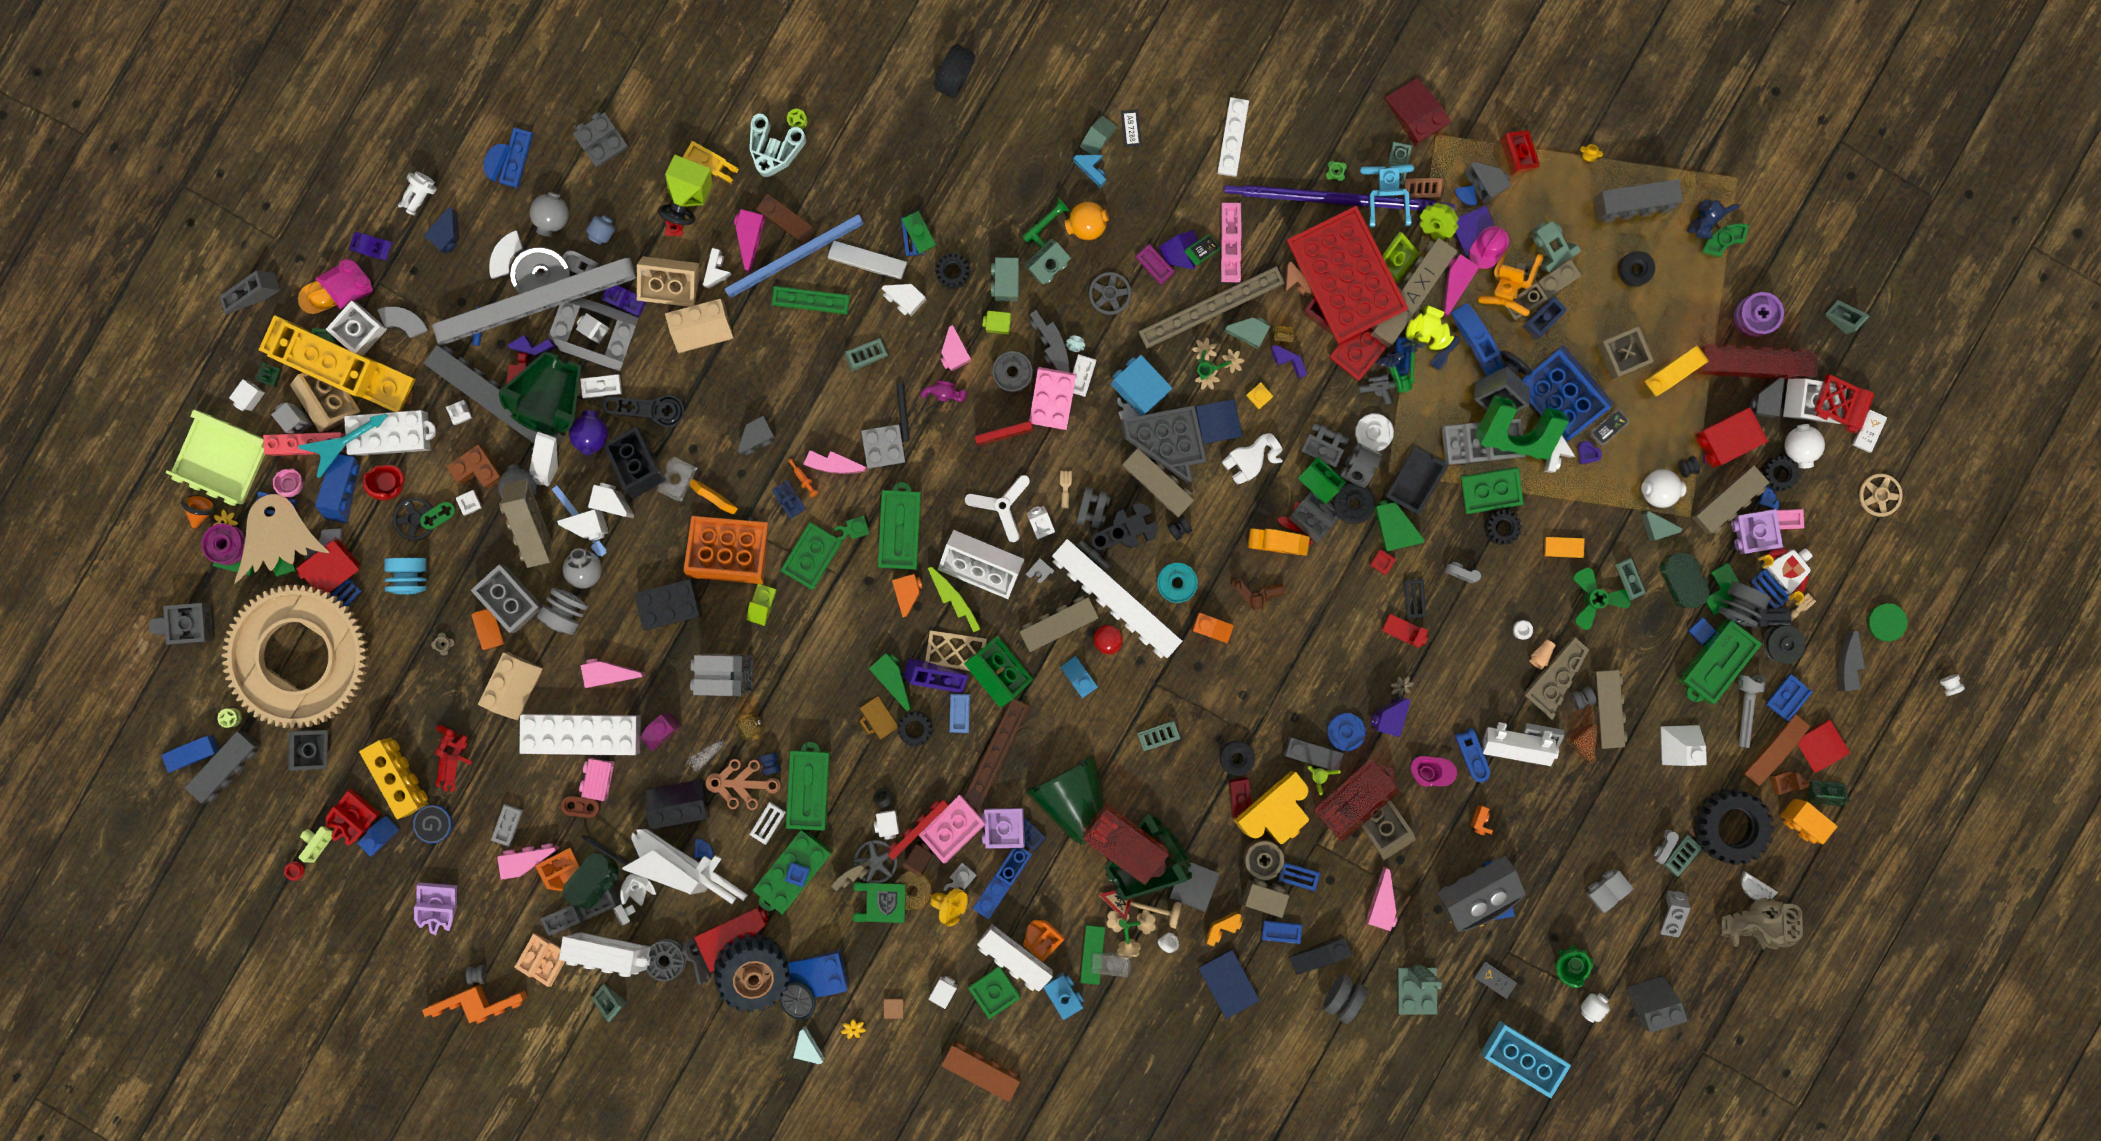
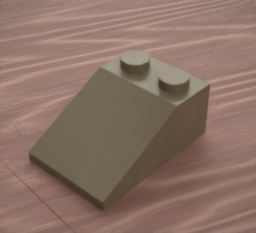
M1382 787L1352 806V809L1359 815L1356 820L1383 861L1416 840L1413 831Z

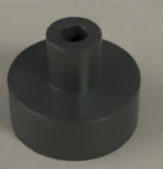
M882 788L874 794L873 801L880 808H889L892 805L894 796L888 788Z

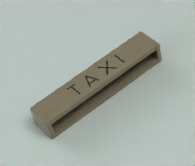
M1440 238L1435 242L1431 240L1425 248L1427 253L1424 258L1419 257L1414 264L1416 267L1413 273L1409 272L1403 280L1406 284L1402 289L1398 288L1408 310L1371 328L1373 331L1370 335L1388 348L1396 341L1457 253L1456 249Z

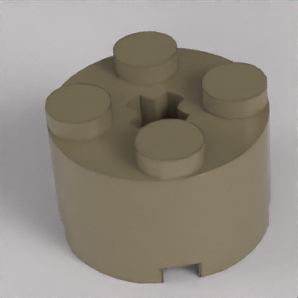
M1254 840L1247 845L1244 851L1243 860L1245 867L1251 875L1260 880H1269L1276 877L1284 866V855L1281 849L1271 840ZM1262 855H1265L1268 858L1265 860V863H1262L1259 860L1262 858Z

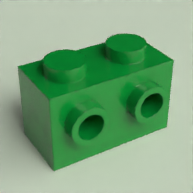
M1317 457L1298 477L1303 485L1308 487L1325 504L1346 483L1320 457Z

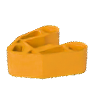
M1250 529L1247 548L1307 556L1310 537L1272 529Z

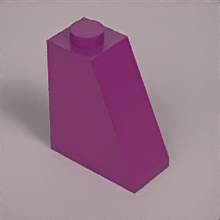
M670 712L664 713L646 727L640 738L653 752L682 726Z

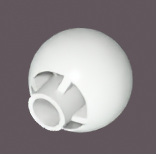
M1801 424L1787 435L1784 448L1787 456L1793 459L1794 462H1797L1798 468L1814 467V461L1818 460L1823 454L1825 441L1817 429L1810 427L1809 424Z
M1660 469L1651 472L1645 478L1641 490L1645 499L1651 505L1666 508L1675 504L1680 497L1685 495L1686 485L1674 472Z

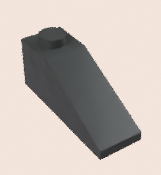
M256 270L222 294L220 300L224 313L229 314L264 301L280 291L275 273Z
M1288 736L1283 755L1330 770H1339L1344 753Z

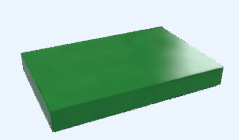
M1518 466L1460 476L1466 514L1524 505Z
M809 522L780 571L809 589L814 590L843 541H837V537Z

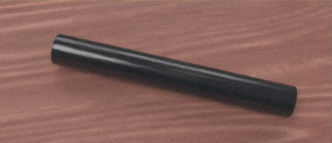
M897 384L902 442L910 441L905 389L904 384Z

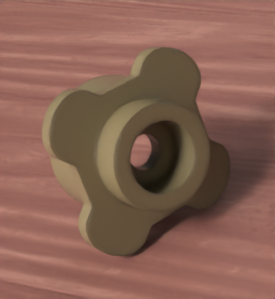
M1532 260L1516 265L1517 269L1524 271V281L1529 278L1535 263Z
M439 633L431 646L439 651L441 655H447L450 647L455 645V641L446 637L445 633Z

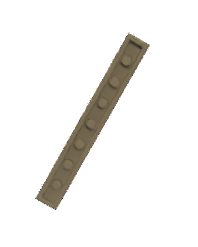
M1276 266L1144 328L1138 333L1146 349L1280 287L1285 282Z

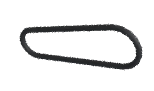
M582 835L584 841L624 866L630 864V862L594 839Z

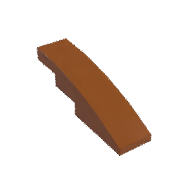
M1795 714L1781 730L1775 733L1770 742L1761 748L1743 775L1759 787L1788 756L1810 726Z

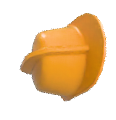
M317 281L304 286L298 295L299 306L306 313H320L337 305Z

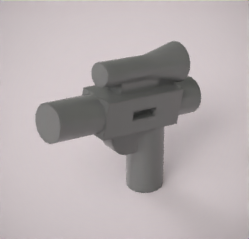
M1387 373L1368 378V382H1373L1372 384L1358 386L1359 393L1374 391L1376 396L1383 397L1385 405L1393 403L1388 389L1395 388L1394 381H1388Z

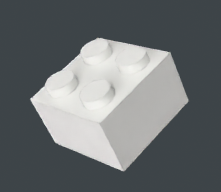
M351 301L326 330L349 351L365 355L387 328L360 304Z

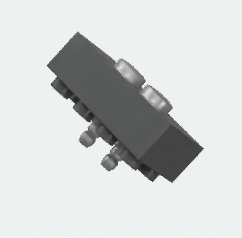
M1506 856L1494 859L1491 864L1484 868L1476 869L1473 874L1467 877H1461L1458 882L1451 886L1443 887L1437 893L1447 917L1458 932L1470 930L1494 920L1512 908L1526 895L1517 871Z

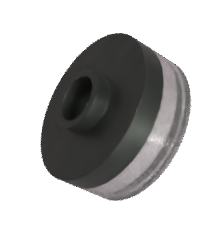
M1790 625L1772 626L1766 631L1762 640L1765 655L1775 662L1784 664L1797 661L1803 655L1806 646L1803 633L1798 628Z

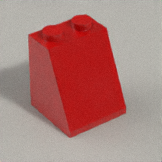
M1751 407L1733 413L1695 434L1697 444L1704 451L1706 461L1712 468L1723 465L1769 442Z

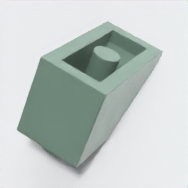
M1257 317V319L1250 318L1228 325L1224 332L1258 349L1270 326L1267 325L1268 322Z

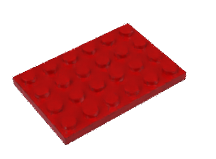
M1357 206L1287 239L1286 242L1337 344L1408 310Z

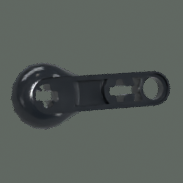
M672 395L661 396L654 400L607 397L602 403L606 413L650 418L664 427H673L679 424L684 416L682 402ZM611 400L617 403V407L613 411L607 408V404ZM631 402L635 406V409H632L631 412L626 408H621L622 405L629 406ZM668 406H671L670 409L673 412L666 416L667 414L664 413V409H668Z

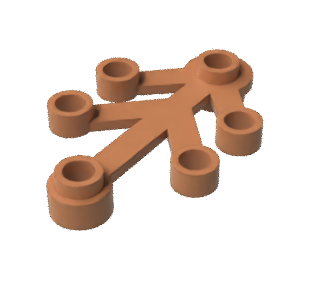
M739 759L731 760L729 766L720 774L713 773L707 777V789L714 793L719 792L727 801L730 809H736L740 801L738 798L733 797L725 787L734 788L744 799L747 808L750 810H755L759 806V802L744 788L766 789L769 793H776L781 789V781L776 777H772L767 781L745 780L750 774L760 769L761 764L758 760L750 761L748 767L734 780L726 778L733 771L741 768L742 764ZM733 761L738 762V768H733ZM752 762L758 764L757 769L751 767ZM714 779L719 783L717 787L712 785ZM771 782L776 784L775 789L770 788L769 784ZM731 800H735L737 802V805L735 807L731 806ZM752 800L755 801L756 806L751 807L749 805V802Z

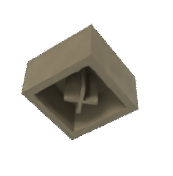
M1639 326L1597 344L1612 379L1654 362Z
M1254 877V880L1248 879L1242 902L1246 907L1283 918L1289 895L1283 886L1275 883L1270 886L1265 883V880Z

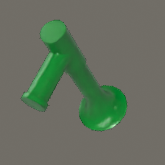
M1058 198L1054 209L1030 228L1022 237L1027 243L1033 239L1041 249L1046 243L1038 233L1057 215L1064 211L1070 212V210Z

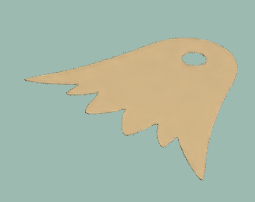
M270 494L261 497L251 507L247 518L243 556L234 584L249 571L252 565L254 572H257L262 561L265 562L270 571L275 568L279 556L287 563L293 564L295 550L307 556L306 548L329 553L310 533L287 498L278 494ZM269 506L275 508V513L271 517H267L264 514V510Z

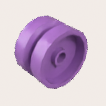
M1759 292L1744 298L1737 304L1734 309L1733 319L1740 333L1747 337L1756 338L1775 331L1781 325L1784 318V309L1776 296L1771 293Z

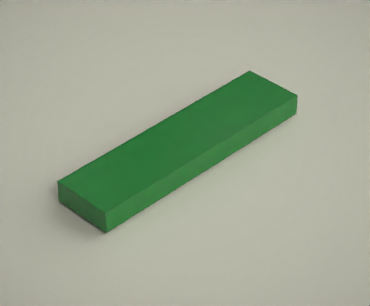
M774 286L771 305L848 315L850 295Z

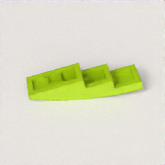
M933 567L928 568L943 603L951 601L958 618L966 615L972 631L980 630L981 628L971 609L957 590Z

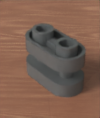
M1086 486L1076 523L1084 525L1085 520L1092 521L1091 527L1099 529V526L1104 525L1106 515H1103L1104 507L1108 508L1111 497L1108 496V492L1102 490L1099 495L1092 494L1093 488ZM1090 501L1097 503L1094 514L1087 512Z

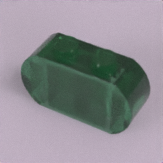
M1673 553L1666 556L1662 560L1659 570L1677 606L1681 608H1698L1708 599L1709 590L1707 587L1709 584L1699 571V562L1687 553Z
M598 853L590 854L564 884L563 895L565 900L569 904L583 909L592 908L618 878L619 869L617 863Z

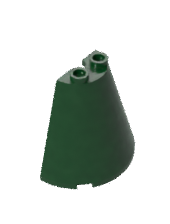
M544 351L500 389V403L504 410L508 409L512 413L511 417L516 422L530 430L555 435L559 431L564 433L571 428L574 422L581 365L574 361L562 362L558 355Z
M1094 755L1080 761L1076 766L1054 778L1026 790L1027 794L1075 843L1079 842L1080 845L1090 841L1089 837L1091 835L1088 833L1104 812L1106 813Z
M1152 814L1145 816L1105 866L1107 878L1111 883H1116V894L1123 901L1184 883L1192 878V872L1188 870L1191 868V864L1180 842L1171 830L1160 825L1162 821Z

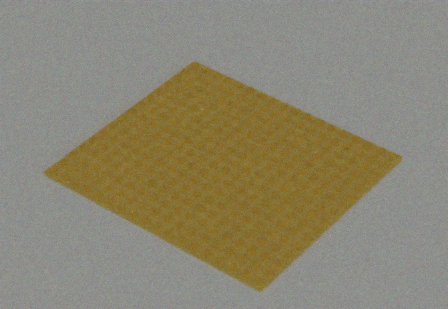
M1437 135L1434 140L1429 178H1442L1444 180L1443 199L1436 200V202L1455 204L1454 211L1458 217L1486 206L1494 225L1504 229L1509 236V250L1503 265L1516 268L1518 263H1527L1529 260L1535 262L1538 254L1543 255V259L1546 258L1543 247L1539 248L1533 238L1530 237L1533 234L1531 230L1544 221L1547 224L1551 221L1558 223L1562 228L1563 232L1561 234L1566 244L1568 242L1577 244L1581 250L1571 259L1582 273V276L1531 309L1528 316L1522 315L1515 320L1503 304H1482L1478 302L1479 296H1496L1495 290L1500 282L1494 276L1497 263L1491 268H1479L1451 311L1468 303L1485 325L1499 351L1506 350L1525 362L1531 370L1535 369L1548 356L1564 345L1614 402L1609 410L1567 442L1575 457L1559 456L1561 458V465L1554 473L1544 472L1546 459H1536L1525 455V457L1452 464L1448 466L1439 482L1461 485L1460 476L1518 466L1522 494L1689 517L1692 513L1697 474H1690L1689 477L1683 478L1679 472L1677 462L1681 459L1687 460L1693 455L1699 462L1701 447L1697 444L1695 434L1703 430L1728 247L1720 258L1703 254L1701 250L1708 238H1697L1695 232L1690 234L1687 232L1690 223L1700 216L1697 206L1703 200H1719L1725 208L1735 204L1737 178L1598 158L1594 162H1589L1583 159L1582 155L1535 149L1540 164L1539 168L1511 176L1501 144ZM1474 162L1500 168L1503 173L1506 172L1508 174L1511 186L1485 204H1482L1476 192V206L1466 205L1454 193L1455 188L1472 186L1464 171ZM1680 179L1683 202L1677 205V208L1673 209L1672 212L1660 214L1657 211L1653 215L1641 217V214H1638L1634 218L1622 220V217H1619L1615 221L1603 223V220L1596 221L1593 198L1602 191ZM1433 185L1432 193H1436V185ZM1733 211L1725 214L1721 220L1714 224L1711 234L1732 224ZM1423 228L1418 259L1420 256L1424 258L1427 253L1425 248L1431 240L1433 242L1437 240L1431 237V233L1426 234ZM1455 233L1451 238L1445 237L1443 241L1457 250L1454 257L1457 258L1460 254L1464 256ZM1556 239L1549 243L1553 251L1559 248ZM1633 251L1646 252L1653 258L1656 266L1653 278L1640 287H1631L1624 284L1618 275L1619 262L1624 256ZM1633 264L1632 272L1640 274L1641 266ZM1448 267L1445 268L1411 319L1414 320L1420 313L1423 315V306H1431L1442 311ZM1539 267L1537 270L1538 275L1532 285L1550 273L1541 270ZM1521 287L1518 289L1517 295L1525 291L1526 288ZM1554 296L1566 307L1567 311L1540 338L1535 340L1522 326ZM1451 313L1445 318H1440L1441 324L1447 323L1450 329V336L1456 335L1461 341L1448 354L1447 362L1439 371L1430 363L1446 347L1439 350L1430 349L1429 345L1434 342L1432 336L1429 343L1423 342L1426 346L1423 348L1417 347L1414 365L1415 383L1411 384L1412 389L1410 391L1402 392L1398 395L1388 473L1391 475L1395 473L1412 442L1426 449L1429 453H1433L1445 460L1441 427L1481 423L1486 413V410L1474 400L1475 382L1486 376L1470 346H1467ZM1639 326L1654 362L1612 379L1597 344ZM1698 346L1709 361L1656 397L1645 381L1657 370L1693 347ZM1520 372L1517 373L1521 380L1526 376ZM1530 403V406L1517 411L1513 419H1521L1522 434L1525 435L1536 427L1541 415ZM1617 411H1620L1628 420V423L1602 444L1593 432ZM1583 441L1591 442L1593 447L1601 450V459L1592 463L1580 464L1577 451L1578 444ZM1660 469L1674 472L1686 485L1685 495L1680 497L1675 504L1666 508L1651 505L1647 502L1641 490L1645 478L1651 472Z

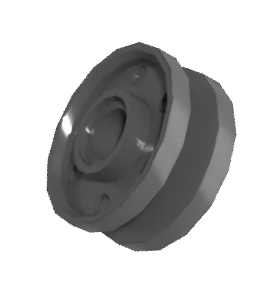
M1010 351L1003 353L996 359L993 364L992 373L995 382L1001 389L1006 392L1015 393L1022 391L1029 385L1032 380L1033 370L1031 362L1025 355L1020 352ZM1010 367L1018 369V374L1015 377H1010L1007 374Z
M670 938L660 939L651 945L649 952L650 965H647L646 970L648 974L655 980L664 982L672 980L682 973L687 963L682 953L683 945L677 940ZM663 955L669 958V964L663 963Z

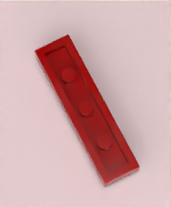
M937 800L930 807L932 811L927 816L923 814L916 820L918 825L913 830L909 827L902 834L903 840L899 843L895 841L888 848L890 851L888 856L894 860L949 805L944 800L941 802Z

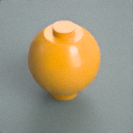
M1082 202L1073 208L1070 213V219L1065 220L1066 230L1069 235L1075 234L1082 240H1094L1105 231L1107 221H1109L1108 213L1094 202Z

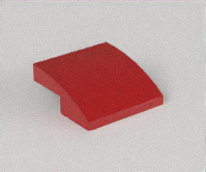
M1831 719L1813 727V730L1805 733L1797 744L1814 773L1830 766L1850 753Z

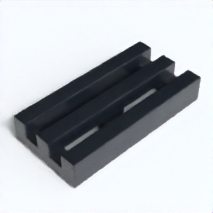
M1424 579L1404 580L1406 619L1426 617ZM1416 583H1419L1421 614H1418ZM1409 584H1411V587H1412V601H1413V614H1412V615H1411V608H1410Z

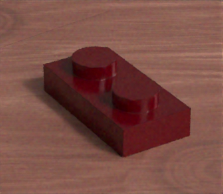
M1247 777L1228 780L1233 819H1236L1251 806L1250 784Z

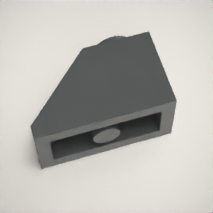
M1784 378L1774 379L1753 395L1749 402V407H1751L1755 416L1770 418L1780 416Z

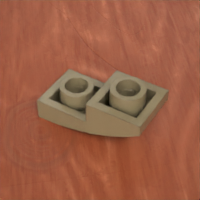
M866 860L853 866L840 876L831 887L838 891L842 887L846 888L851 881L854 882L858 878L862 879L869 871L867 867L871 862Z

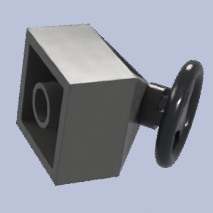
M1501 350L1500 357L1506 364L1501 370L1475 382L1474 400L1487 411L1494 396L1512 399L1518 409L1517 411L1530 406V388L1517 376V373L1520 372L1530 376L1532 370L1514 354Z

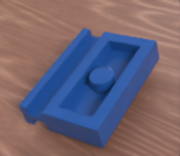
M1788 674L1765 704L1784 718L1785 721L1789 722L1813 691L1809 690L1792 674Z

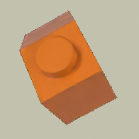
M915 574L892 580L902 617L909 615L921 593L920 588H923L920 577L916 578Z
M1197 613L1191 631L1228 643L1234 625Z

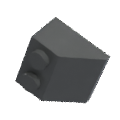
M1474 162L1464 171L1470 184L1474 185V190L1482 204L1499 196L1511 186L1509 183L1511 182L1510 177L1506 172L1503 173L1500 168Z
M306 729L289 731V771L327 769L328 730Z

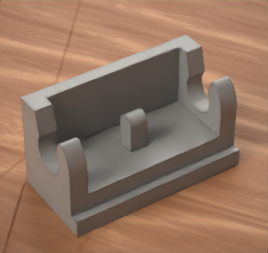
M1039 558L1026 575L1031 578L1036 572H1038L1036 574L1037 577H1040L1042 574V577L1038 579V583H1041L1050 573L1053 574L1054 570Z

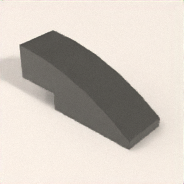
M1855 630L1846 632L1838 657V691L1845 692L1861 689L1857 670L1865 669L1859 632Z

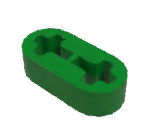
M443 502L421 516L420 523L427 530L435 529L454 516L455 508L451 503ZM443 506L451 507L449 516L443 514L439 517L438 514L443 511ZM427 516H429V518H432L434 516L438 517L433 521V526H430L429 524H424V522H426L425 518Z

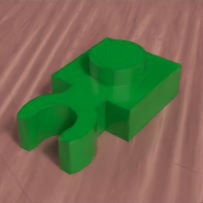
M864 516L845 521L846 527L836 526L833 531L840 530L842 532V536L836 538L837 541H842L847 535H849L850 540L870 534Z

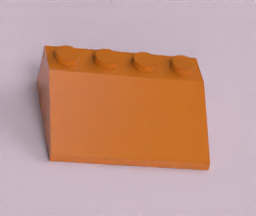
M691 516L684 564L686 577L763 584L766 566L768 523Z

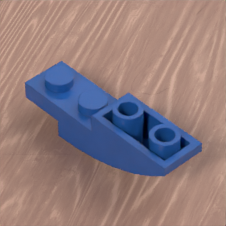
M1465 303L1451 311L1450 313L1467 346H1470L1485 376L1487 377L1501 370L1504 366L1499 357L1501 353L1485 325L1471 306Z
M1013 848L972 909L989 920L1032 854L1023 848Z

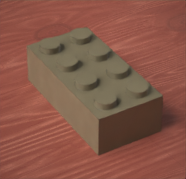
M523 479L504 484L503 492H501L502 501L499 502L502 514L505 513L507 517L506 524L508 529L513 532V542L520 549L519 556L521 561H525L527 568L550 563L552 540L528 480Z

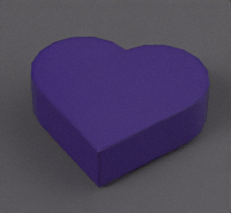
M1583 441L1578 444L1577 451L1580 464L1592 463L1601 459V450L1593 447L1591 442Z

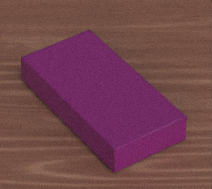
M1150 244L1135 256L1160 285L1175 273Z

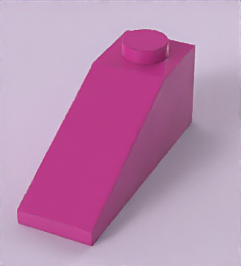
M740 209V213L735 216L734 225H736L744 269L747 273H751L765 217L761 214Z
M1461 254L1457 258L1453 257L1447 266L1449 270L1446 273L1442 311L1445 312L1444 318L1449 315L1479 269L1478 265Z

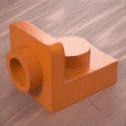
M1478 804L1470 826L1475 828L1474 832L1484 836L1486 833L1492 834V830L1483 827V824L1487 823L1490 816L1489 808Z

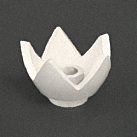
M634 873L628 875L621 887L622 905L626 903L630 896L642 906L646 891L652 895L656 894L651 882L647 878Z

